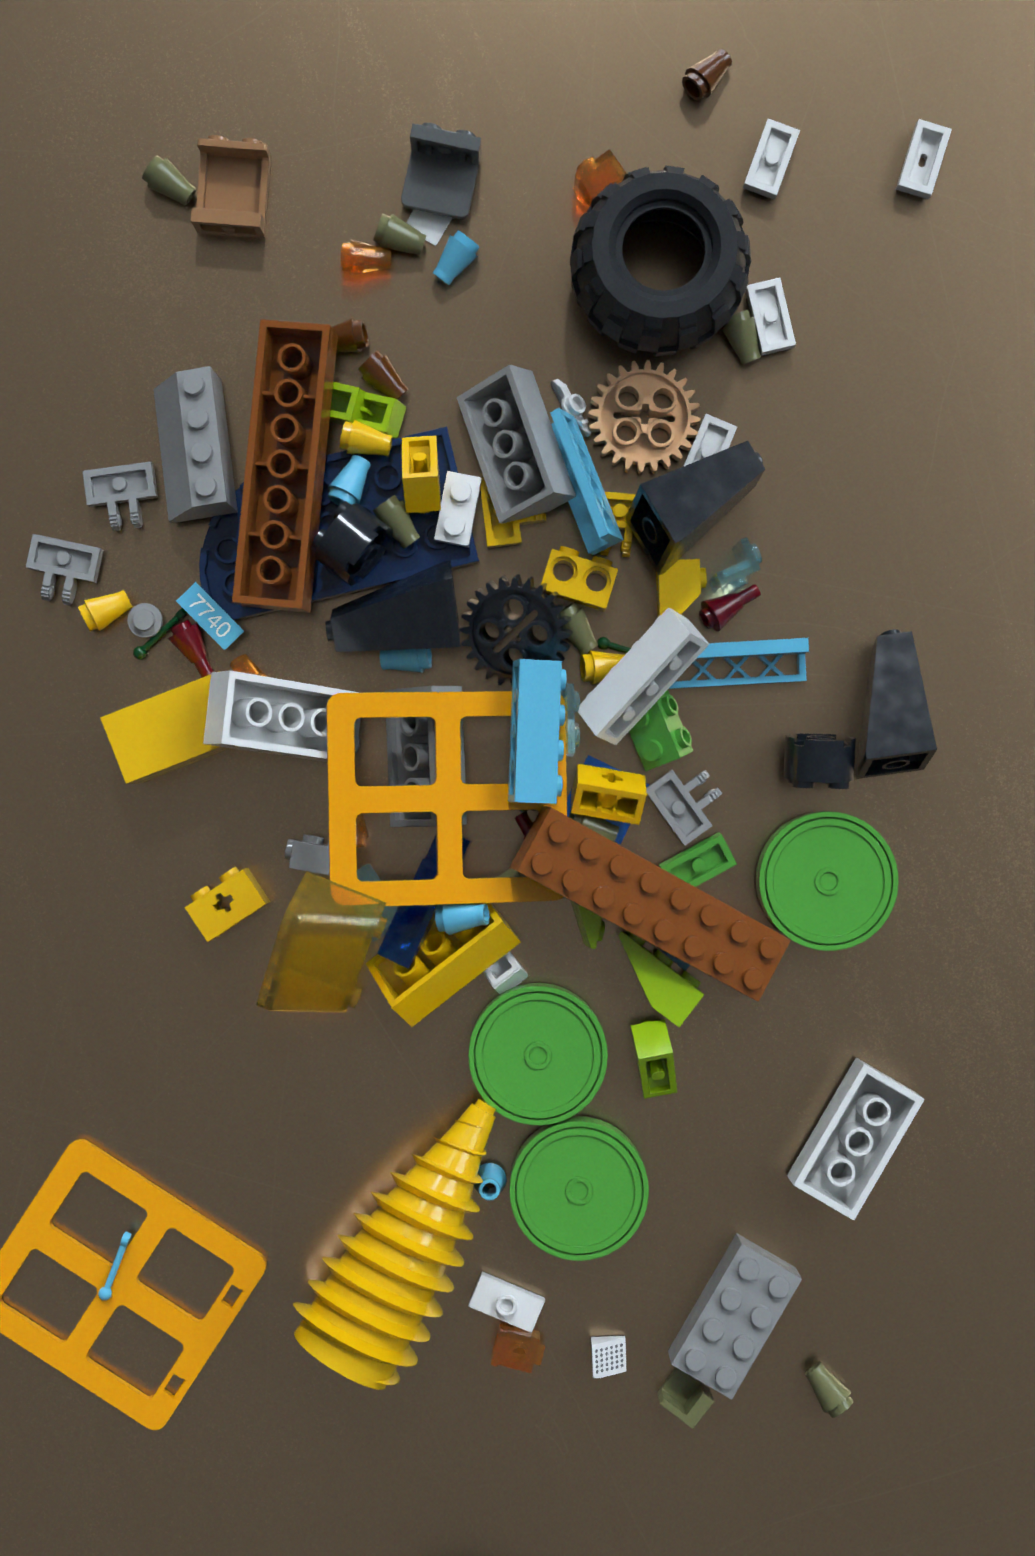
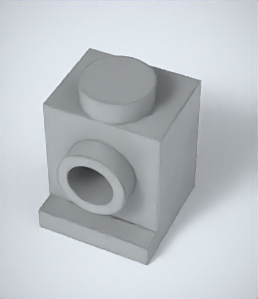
M303 834V840L288 839L285 859L290 860L289 868L329 875V842L328 845L323 844V837Z

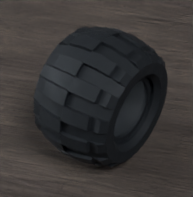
M665 165L664 169L660 171H650L649 167H644L628 172L622 182L618 184L616 182L610 183L592 199L591 206L580 217L573 235L570 256L571 286L577 304L584 309L588 316L587 321L601 336L608 335L618 342L619 348L635 354L637 350L653 352L654 356L676 355L679 350L689 347L690 349H695L709 341L719 329L728 324L738 309L749 282V267L752 262L750 240L743 231L742 225L744 221L733 200H730V198L725 200L720 195V189L717 184L704 175H701L700 179L684 173L685 168ZM653 221L667 222L682 227L698 240L705 251L701 269L690 282L673 290H655L642 285L630 274L623 259V239L629 228L644 222Z

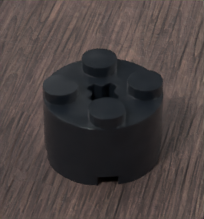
M345 501L337 508L334 514L335 520L327 530L322 529L315 536L312 546L317 549L315 554L317 561L347 584L353 586L357 584L353 578L357 575L362 579L365 578L380 561L387 550L382 543L386 536L392 539L393 529L360 504L355 503L351 505Z
M798 733L797 740H795L791 734L785 735L784 778L789 779V783H793L792 787L814 788V782L828 784V788L849 789V782L854 780L856 738L846 736L844 742V740H836V734Z

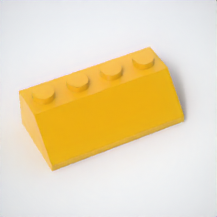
M472 903L487 904L490 915L488 925H480L451 935L438 931L435 921V910H433L365 963L391 1008L411 1027L521 943L507 921L492 903Z

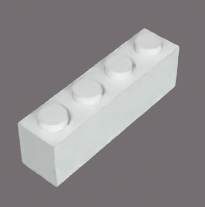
M668 607L655 620L646 633L632 645L631 649L616 666L611 668L606 677L586 696L585 700L576 710L597 737L617 745L708 647L709 643L688 618Z

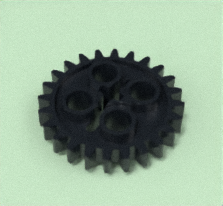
M516 574L513 577L511 584L506 575L499 578V587L493 580L486 583L487 591L482 588L475 591L478 600L470 599L467 601L466 604L472 611H466L461 615L464 620L469 622V624L459 629L460 632L469 634V637L461 645L471 646L473 649L466 656L467 659L477 657L479 661L474 669L479 670L485 666L488 669L485 678L488 680L494 674H497L498 685H502L507 678H510L512 686L513 660L509 656V648L518 649L523 659L562 661L563 663L565 657L559 651L565 652L571 647L570 644L563 641V639L573 634V631L563 628V625L571 620L569 616L560 615L566 604L555 605L553 601L558 593L553 592L547 596L545 594L547 583L544 582L538 588H535L534 577L532 576L527 579L525 584H522L520 574ZM510 599L521 602L523 606L522 615L511 611L509 607ZM533 610H536L538 612L537 617L520 631L500 652H496L494 647ZM487 622L497 626L499 630L498 637L495 638L488 635L485 628ZM533 625H540L545 628L547 640H540L535 637Z

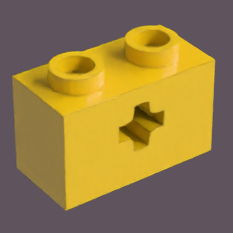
M577 764L571 791V813L640 825L647 796L645 775Z
M235 866L219 877L222 882L220 885L212 890L205 886L190 896L193 902L186 906L185 909L207 942L215 939L271 902L249 868L239 871ZM222 895L224 897L231 895L234 899L229 904L230 908L228 906L221 908L219 905L223 900Z

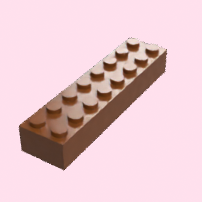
M260 319L232 602L242 607L306 613L311 611L315 554L317 550L312 546V542L319 531L338 335L329 324Z
M542 806L509 867L758 1002L791 941L789 938L551 807Z

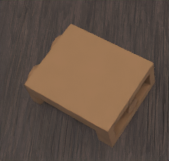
M210 135L208 139L199 138L197 146L200 150L197 203L196 208H192L191 223L195 230L199 233L265 238L272 158L268 145L255 138H244L242 142L229 141L226 137L220 135Z

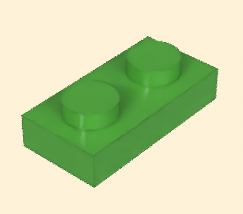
M720 832L659 864L660 868L694 887L737 865Z

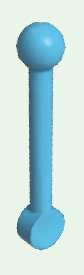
M125 1231L105 1286L99 1290L98 1296L101 1300H108L112 1296L111 1287L132 1233Z

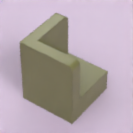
M678 1368L673 1370L657 1391L660 1404L692 1429L695 1428L714 1403L711 1390L707 1386Z

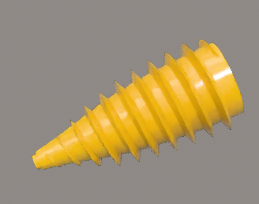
M478 1098L475 1104L471 1103L461 1117L455 1120V1124L440 1139L435 1138L436 1144L422 1157L412 1154L416 1165L405 1175L390 1172L397 1186L387 1195L371 1192L379 1207L371 1215L353 1213L362 1226L355 1237L337 1235L346 1248L341 1258L322 1257L331 1271L327 1280H307L317 1295L311 1304L293 1303V1306L302 1317L294 1332V1337L298 1343L321 1363L358 1384L376 1390H384L387 1385L398 1384L400 1376L396 1370L397 1366L412 1367L418 1363V1357L410 1342H427L430 1340L431 1335L422 1321L423 1317H440L443 1315L441 1306L434 1298L435 1291L452 1292L454 1290V1285L446 1275L445 1269L446 1266L464 1265V1259L456 1250L455 1243L456 1240L473 1239L472 1232L464 1223V1217L466 1212L480 1211L479 1206L471 1198L474 1184L483 1183L478 1170L482 1155H486L485 1146L496 1118L493 1115L496 1108Z

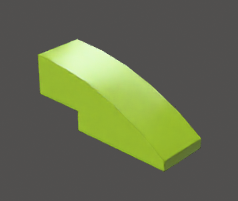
M333 382L330 422L344 425L345 421L353 423L354 420H357L384 434L393 436V439L398 438L407 408L395 398L368 393L359 387Z

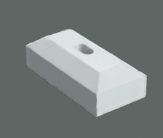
M918 119L896 190L925 199L931 197L952 129ZM921 157L925 159L923 167L918 165Z

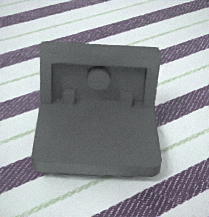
M413 123L410 133L411 155L401 196L402 205L419 211L457 219H466L469 215L482 155L481 138L466 130L452 132L442 130L440 126L433 123H423L422 125Z

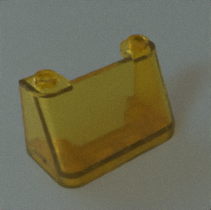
M306 871L282 919L256 1006L268 1011L346 1013L348 1007L355 1009L363 990L357 987L358 977L373 937L381 938L388 920L382 917L386 902Z

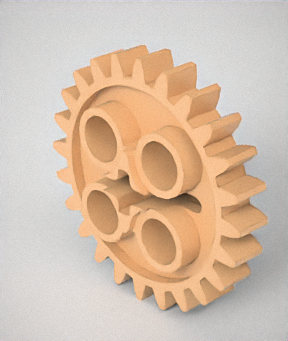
M646 360L643 369H639L636 361H632L630 372H627L622 365L618 366L619 377L616 378L608 373L606 381L609 386L597 385L596 390L602 397L594 396L591 398L590 403L598 408L588 412L589 418L597 420V422L589 425V431L599 432L593 444H605L601 456L604 457L612 453L614 455L612 460L613 466L618 464L620 460L625 461V472H628L632 464L637 465L638 475L642 474L645 465H649L651 472L655 474L660 462L663 467L669 469L671 466L670 457L678 462L681 461L683 456L679 448L689 451L692 445L686 438H695L698 434L695 429L690 427L698 425L701 418L691 415L700 407L699 403H689V400L695 394V390L684 392L683 388L687 379L684 378L676 382L674 380L677 371L675 368L668 375L664 374V363L662 362L656 370H651L650 360ZM624 392H630L637 398V403L629 407L624 406L619 401V395ZM659 394L666 395L671 400V406L666 409L658 408L653 398ZM641 411H646L647 417L650 418L647 424H641V418L638 417ZM615 413H620L621 415L630 417L616 419L613 415ZM672 416L674 417L675 421L668 422L667 420L658 418ZM622 426L630 427L635 433L634 439L630 441L621 440L617 436V429ZM657 428L664 429L669 435V440L666 443H657L651 437V432Z

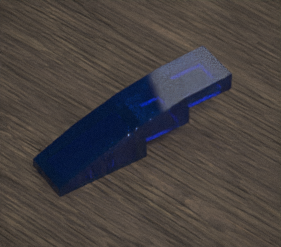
M436 835L426 857L422 859L413 880L433 879L436 877ZM462 836V859L464 860L472 840ZM437 905L398 906L377 954L406 968H410L435 920Z

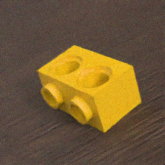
M560 546L559 551L552 549L541 585L544 582L547 583L545 594L550 595L553 592H557L556 598L569 602L576 601L579 605L605 612L618 572L617 568L612 567L613 562L597 556H593L592 561L579 557V551L565 546ZM559 564H566L572 569L573 576L567 581H560L555 578L553 569ZM591 574L601 575L605 580V588L601 591L589 589L586 584L587 577Z

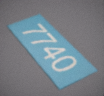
M197 582L176 600L224 650L244 632Z

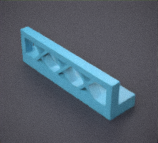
M557 408L550 412L554 421L551 425L576 497L568 502L588 553L595 555L623 541V537L575 417Z
M808 638L709 643L708 647L696 658V660H708L703 667L695 660L692 664L699 671L690 681H675L669 689L807 681L805 653L809 652ZM797 654L798 674L784 675L774 666L783 655ZM764 656L776 657L773 659L772 662H770ZM749 657H757L767 666L758 677H750L740 668ZM730 658L742 659L736 665ZM714 659H723L733 668L724 679H716L706 670ZM771 669L777 676H765V675H766V674L769 672V670ZM737 671L743 678L731 677ZM702 673L708 678V680H696V679H697Z

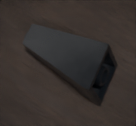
M749 441L640 484L625 520L658 576L664 574L757 485L765 471V467L763 466L760 454L754 451Z
M451 560L443 561L332 609L331 620L325 621L328 642L334 641L336 652L461 647Z
M898 629L885 631L880 636H877L872 647L855 769L856 779L924 770L937 751L912 631L902 633Z

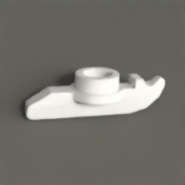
M559 379L551 381V386L561 404L562 410L575 417L583 437L590 436L591 431L588 429L589 421L582 416L586 409L584 399L578 394L571 395L567 385Z

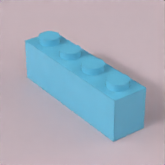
M532 659L513 661L508 802L557 804V796L560 797L562 794L563 780L562 776L558 775V761L563 760L564 743L563 740H559V726H563L565 722V706L560 705L561 691L565 690L567 681L566 670L562 669V661Z

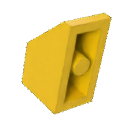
M436 435L402 438V481L406 513L441 511Z
M679 559L664 574L658 576L656 572L657 618L668 607L682 614L701 594V589L706 588V568H700V559Z

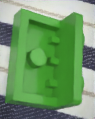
M668 690L629 731L645 772L693 752L691 735L683 727L678 715V704Z

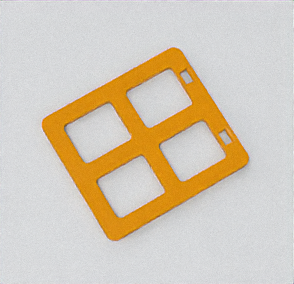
M512 691L337 693L331 696L326 705L329 893L333 903L339 907L534 902L562 899L563 896L528 877H464L462 815L466 811L535 809L540 812L542 806H547L567 816L566 712L564 725L559 726V740H563L564 743L563 760L558 761V775H561L563 780L562 794L560 797L557 796V804L508 802V784H465L461 780V719L463 717L511 716ZM561 695L560 705L565 706V700ZM391 717L432 718L435 725L434 783L431 785L403 786L357 785L355 781L354 723L356 719ZM433 812L436 816V877L425 880L360 881L357 878L356 817L361 813Z
M77 1139L68 1145L0 1250V1333L150 1430H159L166 1425L263 1276L267 1267V1261L262 1253L86 1139ZM83 1172L90 1173L144 1208L147 1212L145 1221L125 1250L111 1287L112 1296L108 1300H101L98 1293L105 1286L113 1263L55 1227L52 1222L54 1215ZM170 1228L181 1232L233 1267L234 1272L206 1316L202 1319L195 1318L140 1282L138 1278L140 1271L166 1231ZM33 1249L41 1251L97 1289L95 1298L66 1340H62L4 1303L2 1299L4 1292ZM231 1285L242 1289L233 1306L223 1300ZM118 1306H126L183 1344L182 1353L154 1395L148 1396L89 1357L88 1352ZM174 1374L181 1379H185L175 1395L165 1389Z

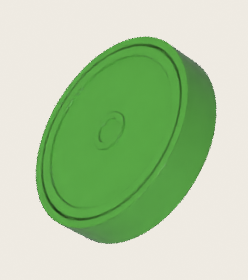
M811 812L786 822L774 832L765 844L756 868L757 896L768 920L787 938L802 946L816 950L835 951L847 949L870 938L888 919L898 893L897 865L885 839L865 821L840 812Z
M528 983L510 988L501 993L483 1009L471 1034L468 1057L471 1076L478 1092L487 1104L496 1108V1112L522 1124L549 1125L574 1116L590 1103L603 1082L607 1068L608 1052L601 1024L585 1001L573 992L556 985Z
M572 1116L558 1123L544 1125L527 1138L514 1159L510 1174V1202L514 1217L520 1229L533 1244L555 1257L573 1261H584L600 1258L614 1252L623 1246L637 1231L647 1209L649 1185L641 1156L634 1144L623 1132L605 1121L592 1117Z

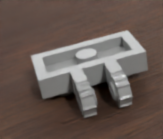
M152 462L82 471L87 505L89 507L107 505L109 521L113 531H118L122 528V518L118 503L129 502L130 521L133 527L140 528L143 526L142 510L139 501L158 498L155 470Z
M33 534L26 568L45 572L41 588V598L46 601H50L55 593L56 575L66 577L62 592V602L64 605L71 606L77 591V579L97 583L104 550Z
M670 770L646 788L648 797L684 846L713 826L701 809L722 794L718 787L711 789L697 802L689 793L696 786H700L707 781L710 775L706 770L696 775L684 785L675 772Z

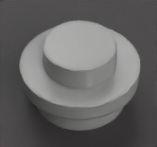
M141 603L134 606L129 612L128 626L135 635L142 638H150L161 630L163 617L160 610L154 605Z

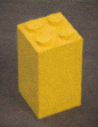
M211 674L100 717L126 784H141L231 749L203 744Z

